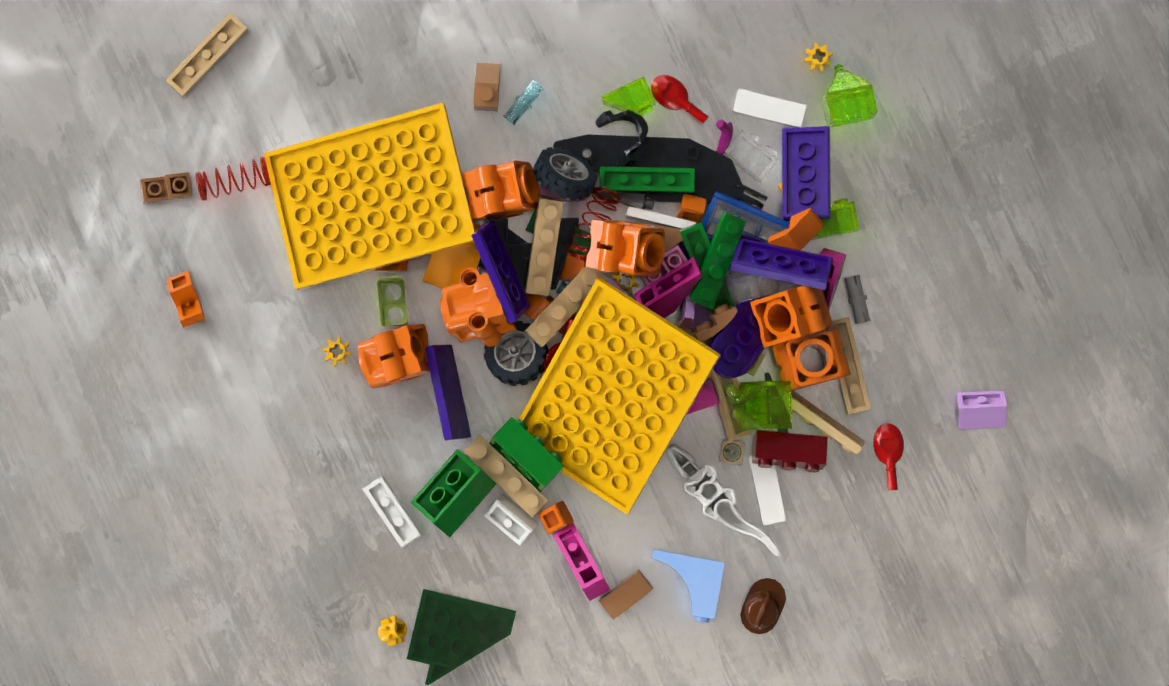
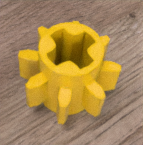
M815 42L813 50H805L806 54L810 56L804 59V63H810V71L814 68H819V71L822 73L824 65L831 66L832 63L827 59L833 55V52H827V44L823 45V47H818V44ZM816 53L819 56H824L821 62H818V59H813Z
M625 273L611 276L613 280H617L616 284L623 291H628L630 295L633 294L631 289L633 286L639 287V284L634 282V279L638 278V276ZM621 276L632 279L629 282V287H626L625 284H619L622 279Z
M341 337L337 338V342H332L328 339L330 345L328 348H322L323 351L328 353L324 360L329 361L333 359L334 367L337 366L338 361H342L346 365V356L352 355L346 349L350 343L347 342L342 345ZM337 346H339V348L343 351V354H339L338 357L335 358V355L331 353L332 349H336Z
M396 615L380 621L382 625L378 628V636L382 642H388V647L404 642L403 637L407 634V626L404 621L397 620Z

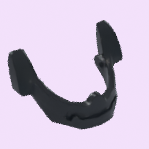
M611 110L603 112L595 122L597 127L601 128L615 121H630L635 124L636 131L640 134L638 137L639 141L624 151V155L616 164L617 167H625L635 160L633 154L644 143L648 133V125L641 115L628 110L618 114H613Z

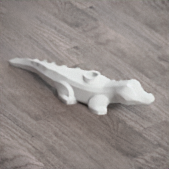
M671 444L667 448L674 470L687 479L683 485L685 492L700 501L703 505V515L722 522L734 531L758 539L767 546L774 556L777 557L779 555V550L762 530L743 519L737 512L734 490L729 487H723L717 480V472L712 465L707 464L700 468L693 456L678 445Z

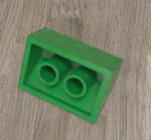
M511 417L495 433L489 444L541 493L563 469L564 466L561 464L563 460L555 452L552 451L550 453L544 448L546 445L544 441L537 435L532 436L527 431L528 426L521 419L515 420Z
M456 449L410 503L448 537H451L497 483L462 452Z

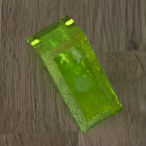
M644 77L601 96L603 105L620 111L628 110L636 114L640 113L641 116L652 112V107L656 105V101Z
M847 198L834 201V205H831V219H821L824 226L811 240L857 232L860 227L855 202H848Z

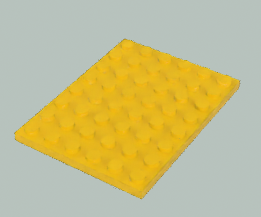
M444 103L264 153L295 289L297 290L474 242L471 235L476 229Z
M599 277L592 286L519 419L528 426L527 431L532 436L537 435L546 444L544 448L550 453L552 451L555 452L563 460L561 463L564 466L561 470L562 473L625 514H629L721 354Z

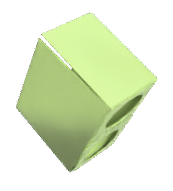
M400 276L378 279L377 295L380 325L382 327L408 325L404 279ZM397 284L400 286L402 294L397 300H390L386 297L385 289L388 285ZM398 307L403 311L404 318L400 323L394 324L388 320L387 313L391 308Z

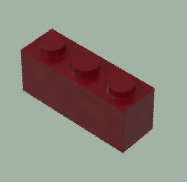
M757 430L753 436L752 463L758 464V467L771 468L772 465L782 466L784 470L805 468L807 472H819V470H823L826 466L828 437Z

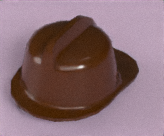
M770 578L760 579L750 588L740 616L742 624L751 633H767L777 624L786 601L785 590L779 582Z

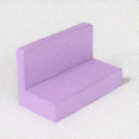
M692 289L681 303L679 328L697 330V325L709 321V309L689 301Z
M1004 390L957 393L959 429L1001 428L1006 426L1007 402Z

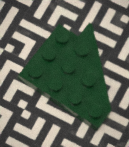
M423 589L407 659L429 664L425 685H430L511 635L516 611Z

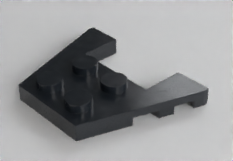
M486 218V223L492 220L495 222L523 290H525L532 243H508V218ZM561 218L550 290H556L579 218Z

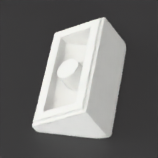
M501 494L484 514L488 520L519 546L538 525L532 517L504 494Z

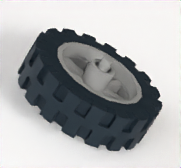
M548 147L546 150H542L533 167V174L536 175V180L541 182L543 188L549 189V192L554 195H560V198H570L572 201L577 199L581 201L585 197L588 198L598 178L595 168L589 165L590 162L588 160L582 159L581 155L577 153H571V150H562L560 147H555L554 149Z
M516 321L515 331L501 334V340L497 345L493 347L484 345V359L488 369L495 378L511 386H517V384L526 385L528 381H535L539 373L542 374L544 372L545 358L549 351L547 344L540 347L524 332L530 323L526 324L522 321ZM515 338H524L519 346L516 345ZM511 340L512 345L509 348L504 346L507 341ZM530 342L533 350H523V348ZM501 350L509 353V355L500 359ZM524 355H532L528 363L524 360ZM513 358L511 369L503 365V363ZM517 362H522L525 365L522 368L516 369Z

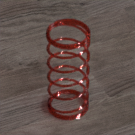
M260 157L265 182L262 179L255 159H252L254 187L251 185L244 165L240 161L241 190L228 164L229 193L222 182L218 169L215 167L216 196L209 184L205 171H202L203 178L199 171L196 172L195 178L201 200H207L206 182L211 194L215 198L219 196V181L224 192L230 195L232 189L231 176L238 191L242 192L244 190L243 172L249 186L255 189V168L263 185L266 187L271 186L265 157Z
M597 186L592 190L591 194L594 200L586 204L590 212L582 214V219L585 223L577 225V230L580 234L572 237L575 245H569L567 248L570 255L584 262L587 261V257L571 250H579L586 254L590 250V248L579 246L574 241L576 236H583L591 241L590 235H585L579 230L580 225L591 227V223L584 219V215L593 214L601 220H612L604 214L593 212L589 208V204L597 202L606 209L616 211L617 208L612 204H619L621 201V197L616 192L605 187ZM597 191L606 192L614 196L617 200L606 198L600 195Z

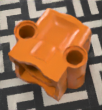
M512 161L500 165H486L461 173L464 187L468 192L469 207L473 220L486 221V218H510L524 214L523 212L537 209L540 187L529 162Z
M592 219L590 230L591 247L587 254L586 267L635 276H657L659 274L665 254L664 229L620 220Z
M467 268L459 276L460 283L442 288L443 298L440 300L442 317L449 334L454 335L460 343L478 338L485 346L493 347L500 342L501 334L516 330L515 321L509 323L488 273L480 274L475 268Z
M803 285L750 302L753 314L759 324L760 337L764 348L828 329L832 325L822 289Z
M425 324L406 325L377 334L371 339L358 343L359 365L371 388L387 387L430 372L425 347L429 346Z
M839 329L817 332L772 346L777 367L780 366L781 369L779 375L784 392L802 389L851 375L846 354L842 352L844 347ZM814 348L822 354L824 365L821 371L810 372L802 366L800 354L803 349Z

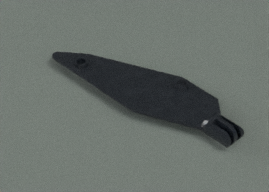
M587 134L556 141L553 144V149L560 147L562 150L568 149L571 150V153L581 155L582 159L588 160L590 162L589 165L593 166L596 172L600 173V167H617L616 164L624 155V151L634 146L639 141V136ZM646 137L644 143L633 154L635 160L625 166L695 168L694 193L639 192L657 202L681 203L683 195L690 194L705 198L706 204H710L715 191H718L762 210L764 204L745 195L744 192L762 201H766L768 198L742 184L732 159L689 138ZM589 150L591 151V156L586 158L582 155L583 152Z

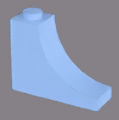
M654 550L652 559L669 565L684 580L691 599L690 615L695 616V621L709 623V619H715L725 562Z

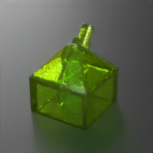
M837 64L834 67V79L821 101L826 125L832 128L874 119L878 110L872 84L856 74L845 70L842 64Z
M791 381L741 382L738 389L733 383H730L725 388L732 397L734 414L741 430L792 429Z

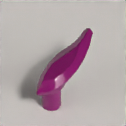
M721 119L716 123V127L722 131L716 152L723 155L732 139L733 126L732 122L727 124Z

